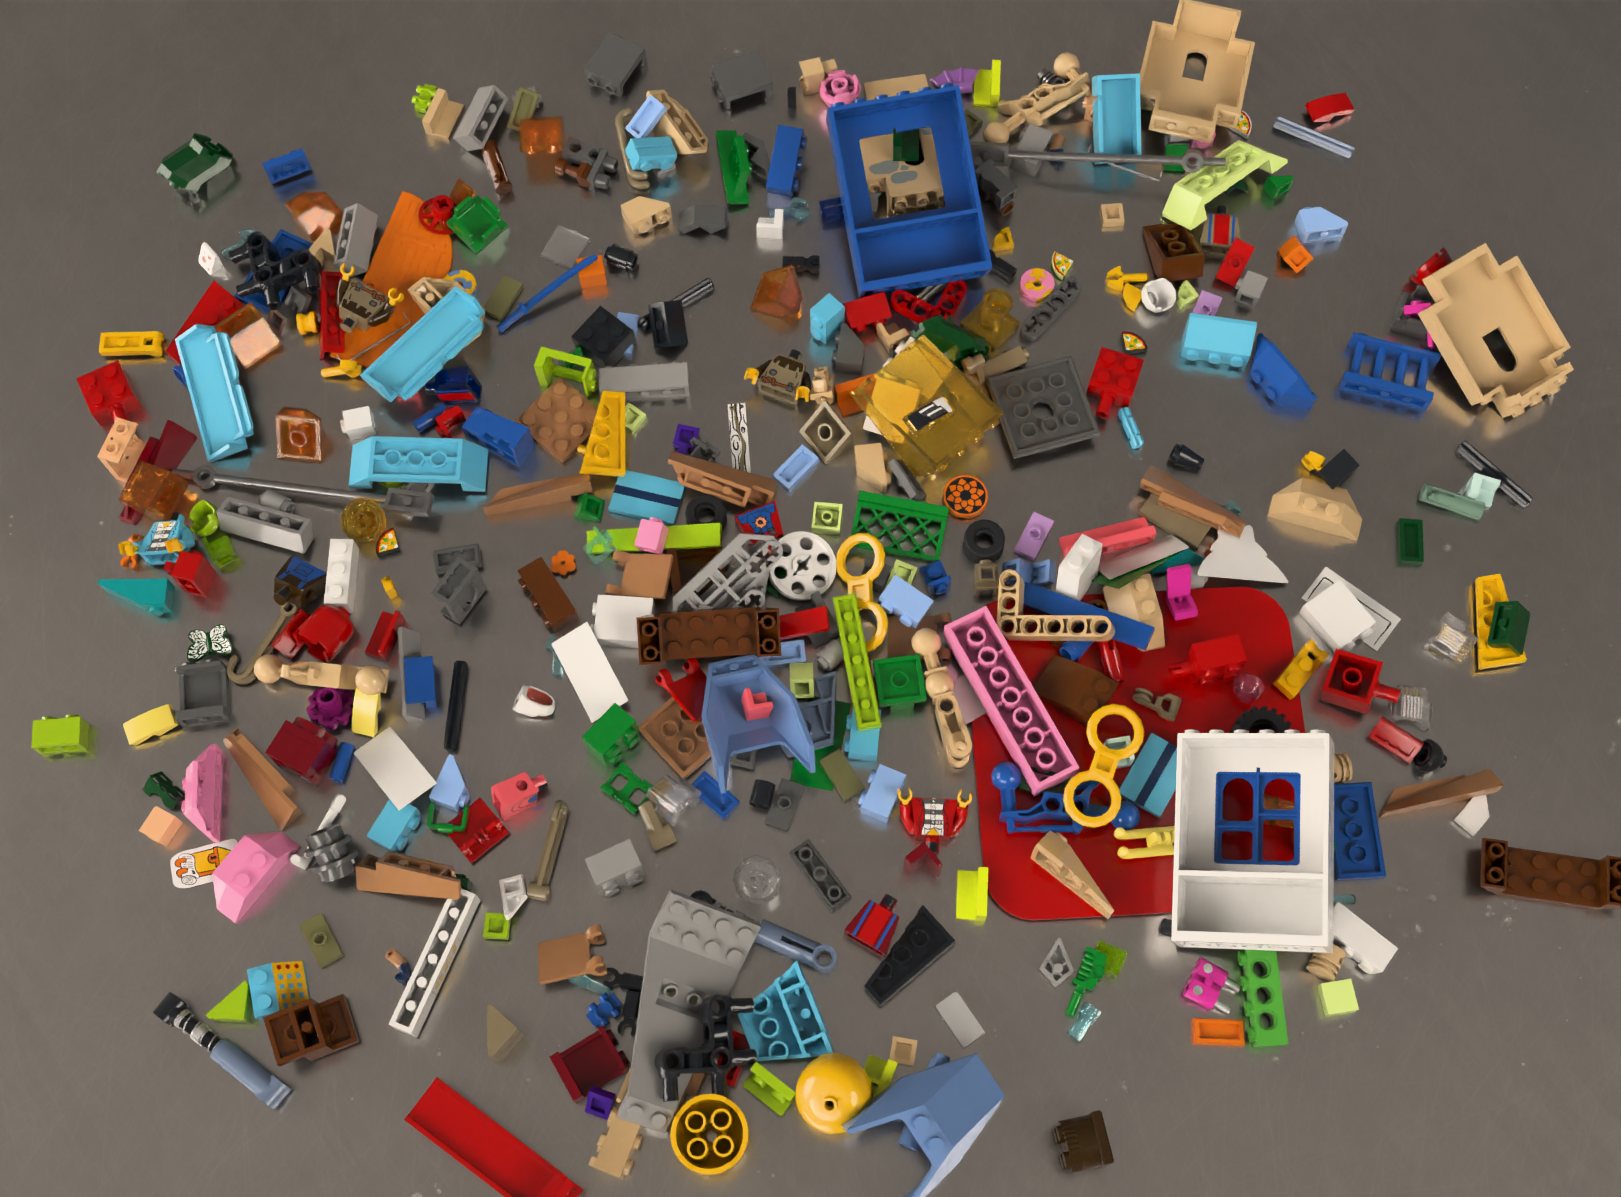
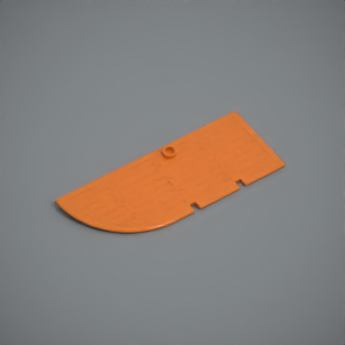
M402 191L362 281L363 284L388 296L390 289L396 288L397 291L394 294V299L400 293H403V301L395 304L396 308L386 323L371 327L368 331L355 327L352 333L345 332L344 353L331 352L330 356L332 358L350 360L389 334L410 323L399 332L354 359V361H357V365L368 368L425 315L409 294L408 289L424 276L431 277V279H444L450 272L453 258L450 234H435L423 227L418 215L421 205L426 201L416 195ZM427 206L423 213L430 212L432 209ZM434 217L431 219H423L426 222V224L430 226ZM439 222L434 229L444 231L442 222Z

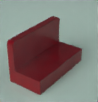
M925 842L905 856L903 868L909 875L925 864L937 878L941 875L943 864Z

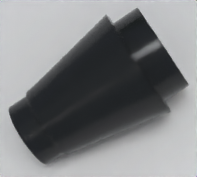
M1175 444L1169 456V460L1173 462V465L1198 471L1204 463V458L1184 444Z

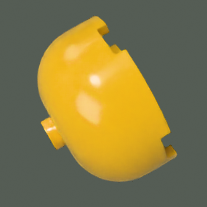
M840 1053L823 1054L811 1061L802 1070L795 1089L796 1105L802 1118L812 1128L827 1134L845 1133L846 1131L843 1130L841 1125L865 1109L873 1098L871 1078L868 1077L857 1060Z
M703 1094L690 1099L681 1107L672 1122L671 1144L677 1158L687 1168L699 1174L716 1175L728 1171L740 1161L748 1145L749 1129L743 1112L734 1102L721 1095ZM710 1132H715L717 1135L713 1142L707 1139V1135Z

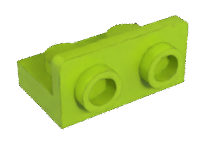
M755 1062L750 1069L751 1073L742 1084L743 1087L779 1116H783L795 1100L796 1092L758 1062Z

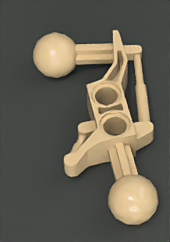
M1066 52L1060 54L1054 61L1056 75L1062 79H1069V82L1056 85L1044 82L1028 95H1023L1018 100L999 101L1000 112L1012 115V117L1004 123L997 121L989 123L984 129L983 140L985 142L1007 143L1009 132L1020 124L1041 126L1044 119L1067 107L1068 104L1076 102L1082 96L1090 95L1092 87L1087 72L1084 74L1080 73V62L1077 56Z
M273 654L261 656L254 665L255 676L266 684L274 683L282 677L302 685L356 690L357 687L360 692L366 695L387 693L389 670L380 669L374 665L358 667L301 660L285 664L279 657Z

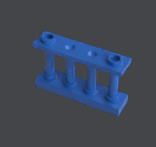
M1363 333L1352 334L1347 347L1355 349L1350 372H1344L1338 389L1426 410L1432 402L1434 392L1426 390L1430 367L1435 368L1441 358V354L1430 349L1423 350L1369 337ZM1364 351L1377 354L1372 377L1359 373ZM1386 356L1399 359L1394 382L1381 378ZM1408 362L1421 365L1416 388L1403 384Z

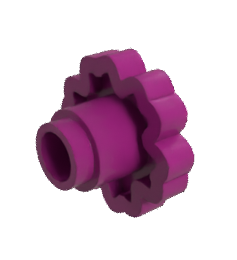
M325 687L323 689H316L309 696L308 701L310 705L306 708V711L312 723L315 721L324 726L326 730H335L339 724L347 725L352 719L354 698L350 690L343 691V689Z

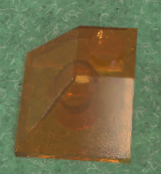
M302 192L285 203L293 220L313 243L326 227L330 229L332 234L341 228L343 212L326 192Z
M789 265L764 272L750 310L778 319L796 316L800 310L803 296L795 268Z
M284 406L275 415L277 457L321 462V418L308 409Z

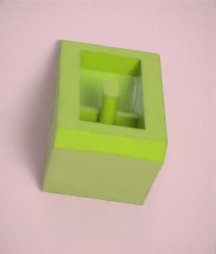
M246 980L211 1009L206 1016L214 1022L251 1023L253 1004L249 982Z

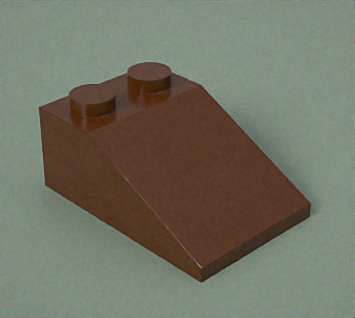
M1175 222L1143 226L1142 231L1152 266L1158 279L1165 278L1169 282L1203 277L1205 254L1189 229Z
M1055 654L1033 688L1041 700L1087 728L1092 714L1109 703L1119 683L1099 671Z

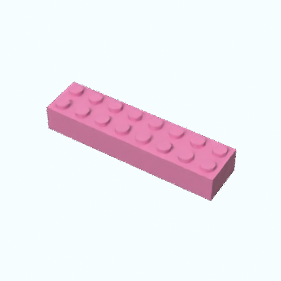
M985 606L945 625L943 631L945 641L1013 761L1020 769L1021 775L1023 774L1026 779L1025 782L1030 786L1033 796L1035 797L1040 792L1050 789L1070 777H1074L1080 767L988 608ZM1031 767H1035L1036 770L1040 773H1048L1052 771L1057 772V774L1049 776L1040 773H1035L1032 771Z

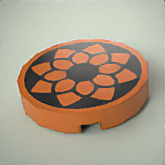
M960 475L952 478L946 484L943 491V504L945 507H949L950 514L957 518L971 519L979 516L985 510L988 501V491L984 483L978 478L970 475Z

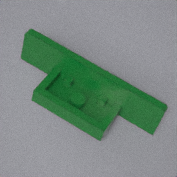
M717 130L715 136L727 203L748 204L749 198L746 182L748 176L752 174V164L748 162V144H745L744 136H737L736 130Z

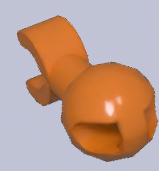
M133 534L129 537L128 541H132V543L141 541L144 536ZM135 553L134 556H124L120 561V565L126 568L128 562L132 561L131 568L138 570V553Z

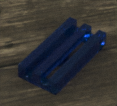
M840 197L819 201L823 224L844 220L843 213L826 217L828 213L843 211L842 205L824 208L842 204Z

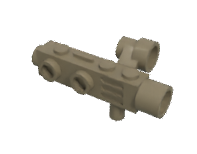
M1020 346L1011 350L1009 348L1003 351V354L987 359V362H985L981 353L962 359L961 364L964 371L960 376L948 381L951 392L957 397L978 388L983 399L990 396L991 394L985 384L987 378L1008 373L1026 364L1027 360L1030 359L1027 349Z

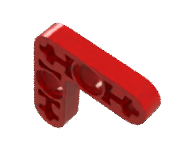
M963 280L949 282L936 306L904 290L894 291L889 304L894 311L918 324L940 314L947 320V316L953 317L967 291V285ZM956 287L959 289V291L954 297L951 294ZM899 298L903 300L901 304L897 302ZM942 303H951L953 309H945ZM914 308H922L925 314H916Z

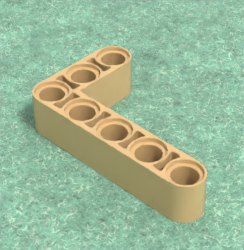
M1011 569L1005 570L1000 575L997 626L1007 640L1109 641L1115 635L1114 625L1105 616L1023 615L1024 580L1016 571ZM1017 578L1014 586L1007 587L1009 579ZM1011 600H1015V606L1007 610L1006 604ZM1014 623V629L1006 633V625ZM1037 623L1036 631L1028 633L1029 625ZM1054 624H1061V628L1057 633H1051V627ZM1077 624H1084L1082 632L1074 633V628ZM1101 624H1108L1106 632L1101 634L1097 632Z

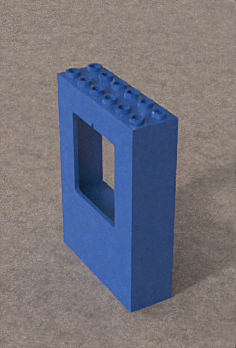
M952 83L941 85L938 89L931 90V87H924L915 93L901 91L896 94L897 96L888 97V95L884 94L876 96L874 100L866 101L865 98L854 100L851 104L837 102L828 107L826 121L859 298L880 292L888 294L896 290L905 291L984 277L993 269L959 85L953 86ZM927 127L931 128L945 207L874 219L860 148V139L893 134V129H896V133Z

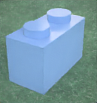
M895 575L880 595L877 603L880 604L886 613H893L899 617V621L902 624L916 629L931 608L934 600Z
M879 764L877 770L873 769L868 779V783L871 784L868 792L863 791L858 802L861 805V813L887 824L899 798L897 789L900 788L902 791L906 781V774Z

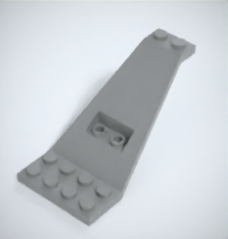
M672 889L669 890L649 932L628 1091L617 1111L618 1118L665 1134L692 1074H680V1077H678L679 1101L663 1102L662 1078L659 1077L658 1070L655 1067V1057L660 1051L678 1047L699 1049V1047H702L704 1034L703 1024L700 1022L701 1003L706 997L718 994L729 995L761 928L759 922ZM668 988L675 989L673 992H667ZM697 996L696 1000H689L690 997ZM714 1000L711 1007L715 1013H718L719 1004ZM668 1054L665 1058V1064L668 1068H671L673 1058Z

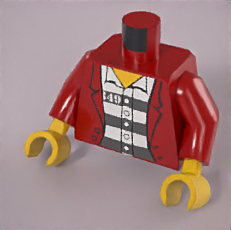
M908 787L909 793L906 796H902L901 790L898 788L897 794L901 800L899 803L900 817L909 834L914 835L915 841H924L931 851L938 855L940 842H949L950 837L956 836L965 824L969 808L967 804L972 800V792L970 791L968 799L961 797L962 789L959 790L957 799L912 797L913 794L910 787Z

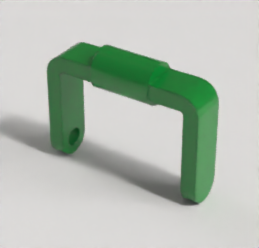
M430 802L427 826L431 830L452 834L453 832H464L466 830L469 805L464 806L462 824L458 826L449 823H432L435 802Z

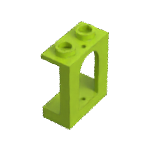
M541 346L534 363L540 386L549 388L553 376L582 383L586 397L590 399L592 392H596L599 383L592 359ZM552 358L584 366L585 370L582 372L555 365Z

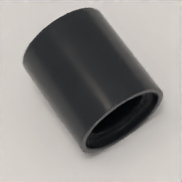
M755 780L749 804L759 809H770L776 785L765 780Z

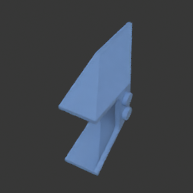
M755 654L709 663L702 722L721 794L726 793L731 756L760 748L784 745L810 773H815L814 744L796 697ZM745 688H750L752 694L765 692L767 702H773L774 707L768 718L746 721L741 703Z
M975 1053L899 1078L872 1098L868 1106L859 1114L841 1126L848 1134H852L896 1119L902 1120L931 1162V1168L920 1185L904 1197H926L961 1161L1005 1097V1094L978 1054Z

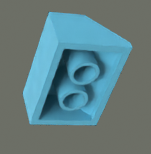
M1190 313L1182 336L1180 357L1191 361L1204 360L1212 364L1224 363L1234 367H1246L1251 356L1257 322Z

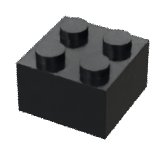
M599 306L571 336L575 348L580 347L583 354L587 358L592 359L601 368L615 366L625 355L624 352L637 342L633 330L602 306Z

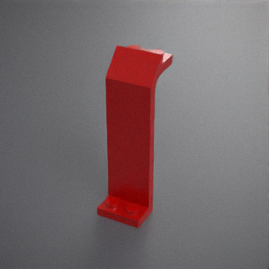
M438 1077L435 1078L404 1119L504 1197H578L583 1190Z

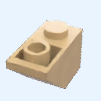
M638 196L621 204L622 216L634 236L639 233H645L651 227L663 224L672 218L671 207L667 202Z
M881 443L855 445L854 458L857 476L881 493H887V484H891L890 471H885L884 465L888 463L887 451H882Z

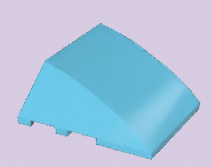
M798 961L794 962L783 975L775 979L774 983L763 993H760L753 999L754 1011L752 1013L738 1014L749 1046L756 1051L757 1061L819 1057L823 1054L834 1053L830 1033L812 988Z

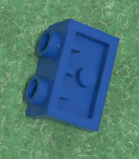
M303 148L262 163L271 184L311 169Z

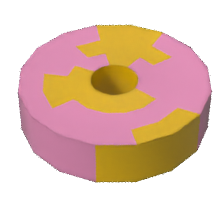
M1033 268L1022 275L1019 288L1024 298L1037 303L1043 302L1053 292L1055 282L1052 275L1045 269Z

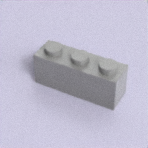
M495 85L478 88L453 139L466 151L483 149L509 98Z
M358 203L344 209L333 266L340 269L341 265L346 263L344 269L346 273H350L351 267L354 266L355 273L353 277L368 270L374 233L377 229L378 215Z

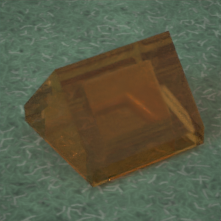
M459 178L449 197L453 200L454 204L459 205L469 195L472 197L475 191Z

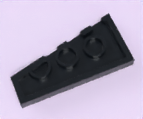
M924 905L918 910L912 922L910 921L905 928V932L895 942L887 957L882 960L864 986L880 1007L955 944V939Z

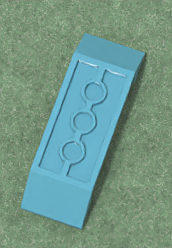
M371 436L354 444L352 447L349 488L372 489L373 481L461 484L463 491L485 492L488 449L465 439Z

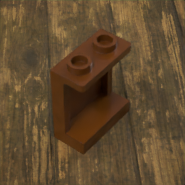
M722 547L677 553L676 548L667 549V554L674 556L670 572L673 595L722 550ZM724 567L722 570H720V569L718 568V570H719L725 577H727V576L724 574V573L727 571L726 568ZM710 580L698 593L694 592L701 596L714 582Z

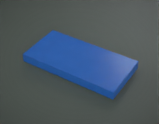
M280 229L272 241L277 251V261L288 257L289 254L300 249L309 250L313 243ZM251 271V273L249 274V276L246 278V280L244 281V283L252 279V277H253L252 271ZM291 287L278 292L281 304L287 297ZM262 292L253 293L243 299L238 293L235 294V298L240 302L269 315L270 309L267 307L266 297Z
M1372 782L1334 784V842L1336 844L1334 873L1336 881L1386 877Z

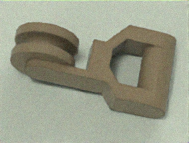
M1142 688L1135 689V694L1132 698L1135 702L1157 711L1158 716L1163 719L1175 721L1182 701L1181 698L1168 693L1162 697L1157 696L1152 704L1153 693ZM1163 700L1171 702L1168 712L1162 709L1161 703Z

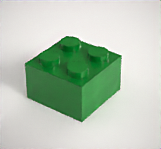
M614 703L582 736L587 751L606 768H609L621 760L623 757L622 753L628 747L632 748L638 742L640 732L636 720Z

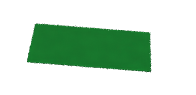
M814 696V698H808L807 702L818 700L820 698ZM836 700L834 745L814 750L815 773H810L795 757L790 781L803 786L833 791L834 785L820 765L819 760L839 748L840 750L842 749L847 715H849L851 703Z

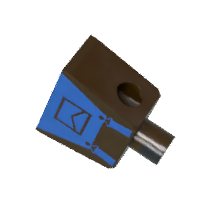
M292 555L275 576V594L273 596L275 602L279 605H284L289 601L299 607L306 605L325 593L327 572Z

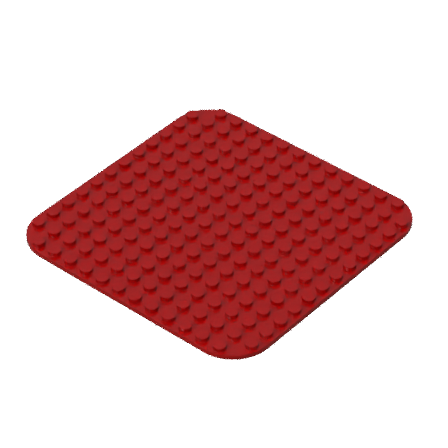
M1250 587L1190 589V595L1198 609V615L1175 621L1166 603L1167 590L1155 591L1163 616L1165 647L1141 652L1137 647L1115 640L1125 681L1118 685L1115 694L1107 705H1125L1135 711L1141 719L1144 728L1143 743L1139 750L1134 753L1135 759L1132 765L1115 770L1113 780L1119 789L1151 733L1177 747L1178 733H1185V730H1198L1200 733H1209L1210 730H1223L1224 733H1230L1238 717L1244 711H1250L1255 706L1258 707V710L1262 706H1267L1269 711L1272 708L1277 709L1276 714L1281 715L1283 713L1286 716L1284 721H1290L1292 726L1289 730H1299L1300 733H1305L1300 692L1290 700L1273 685L1274 681L1294 658L1288 618L1282 607L1272 597ZM1086 594L1080 600L1081 602L1089 603L1092 600L1098 599L1106 603L1104 594ZM998 600L985 605L996 624ZM1011 600L1006 604L1007 610L1015 606V600ZM1023 607V615H1044ZM1014 623L1006 625V633L1014 629ZM1037 623L1029 625L1028 633L1036 631ZM1239 634L1247 662L1237 678L1230 681H1223V679L1215 680L1214 683L1207 686H1201L1200 684L1192 685L1190 675L1171 679L1170 674L1172 672L1169 673L1168 665L1185 662L1192 644ZM1005 638L1033 687L1054 655L1061 656L1060 648L1052 646L1049 641H1016ZM1094 641L1082 657L1074 662L1105 675L1098 641ZM1142 688L1153 693L1152 704L1157 696L1162 697L1168 693L1181 698L1182 701L1175 721L1163 719L1158 716L1157 711L1135 702L1132 699L1135 689ZM1041 700L1080 767L1077 774L1088 771L1095 750L1089 744L1086 733L1087 728ZM1163 700L1161 703L1162 709L1168 712L1171 702ZM987 713L971 721L983 867H988V892L992 899L1007 913L1024 920L1104 917L1030 858L1036 844L1047 833L1030 831L1010 834L1007 832L1006 822L999 821V816L1002 812L1001 793L992 783L991 772L999 763L1006 761L1015 764ZM1107 715L1097 725L1098 739L1103 745L1107 739L1129 735L1131 742L1133 741V726L1128 719L1121 715ZM1261 729L1249 730V733H1259ZM1232 779L1224 787L1222 817L1225 821H1250L1253 818V788L1245 779ZM1274 779L1267 784L1264 790V808L1291 810L1294 808L1295 792L1290 782L1284 779ZM1099 783L1098 787L1090 794L1089 804L1110 807L1111 796L1105 785ZM1018 786L1015 789L1017 811L1029 810L1040 803L1043 796L1037 795L1034 797L1032 793L1019 791ZM1176 790L1160 818L1136 806L1139 810L1140 820L1134 829L1175 826ZM1077 791L1075 796H1079L1083 791ZM1054 802L1046 803V807L1049 810H1058V806ZM1075 805L1079 812L1082 813L1081 808ZM1042 819L1027 825L1015 823V827L1072 825V823ZM1265 820L1263 823V859L1266 861L1293 860L1294 822L1292 820ZM1111 822L1095 828L1083 826L1078 835L1072 832H1058L1067 839V844L1071 846L1114 909L1111 916L1172 913L1174 855L1133 859L1120 858L1117 854L1120 847L1125 846L1128 849L1147 848L1146 838L1117 839L1114 836L1116 828ZM1223 832V859L1250 860L1252 858L1253 835L1251 832Z

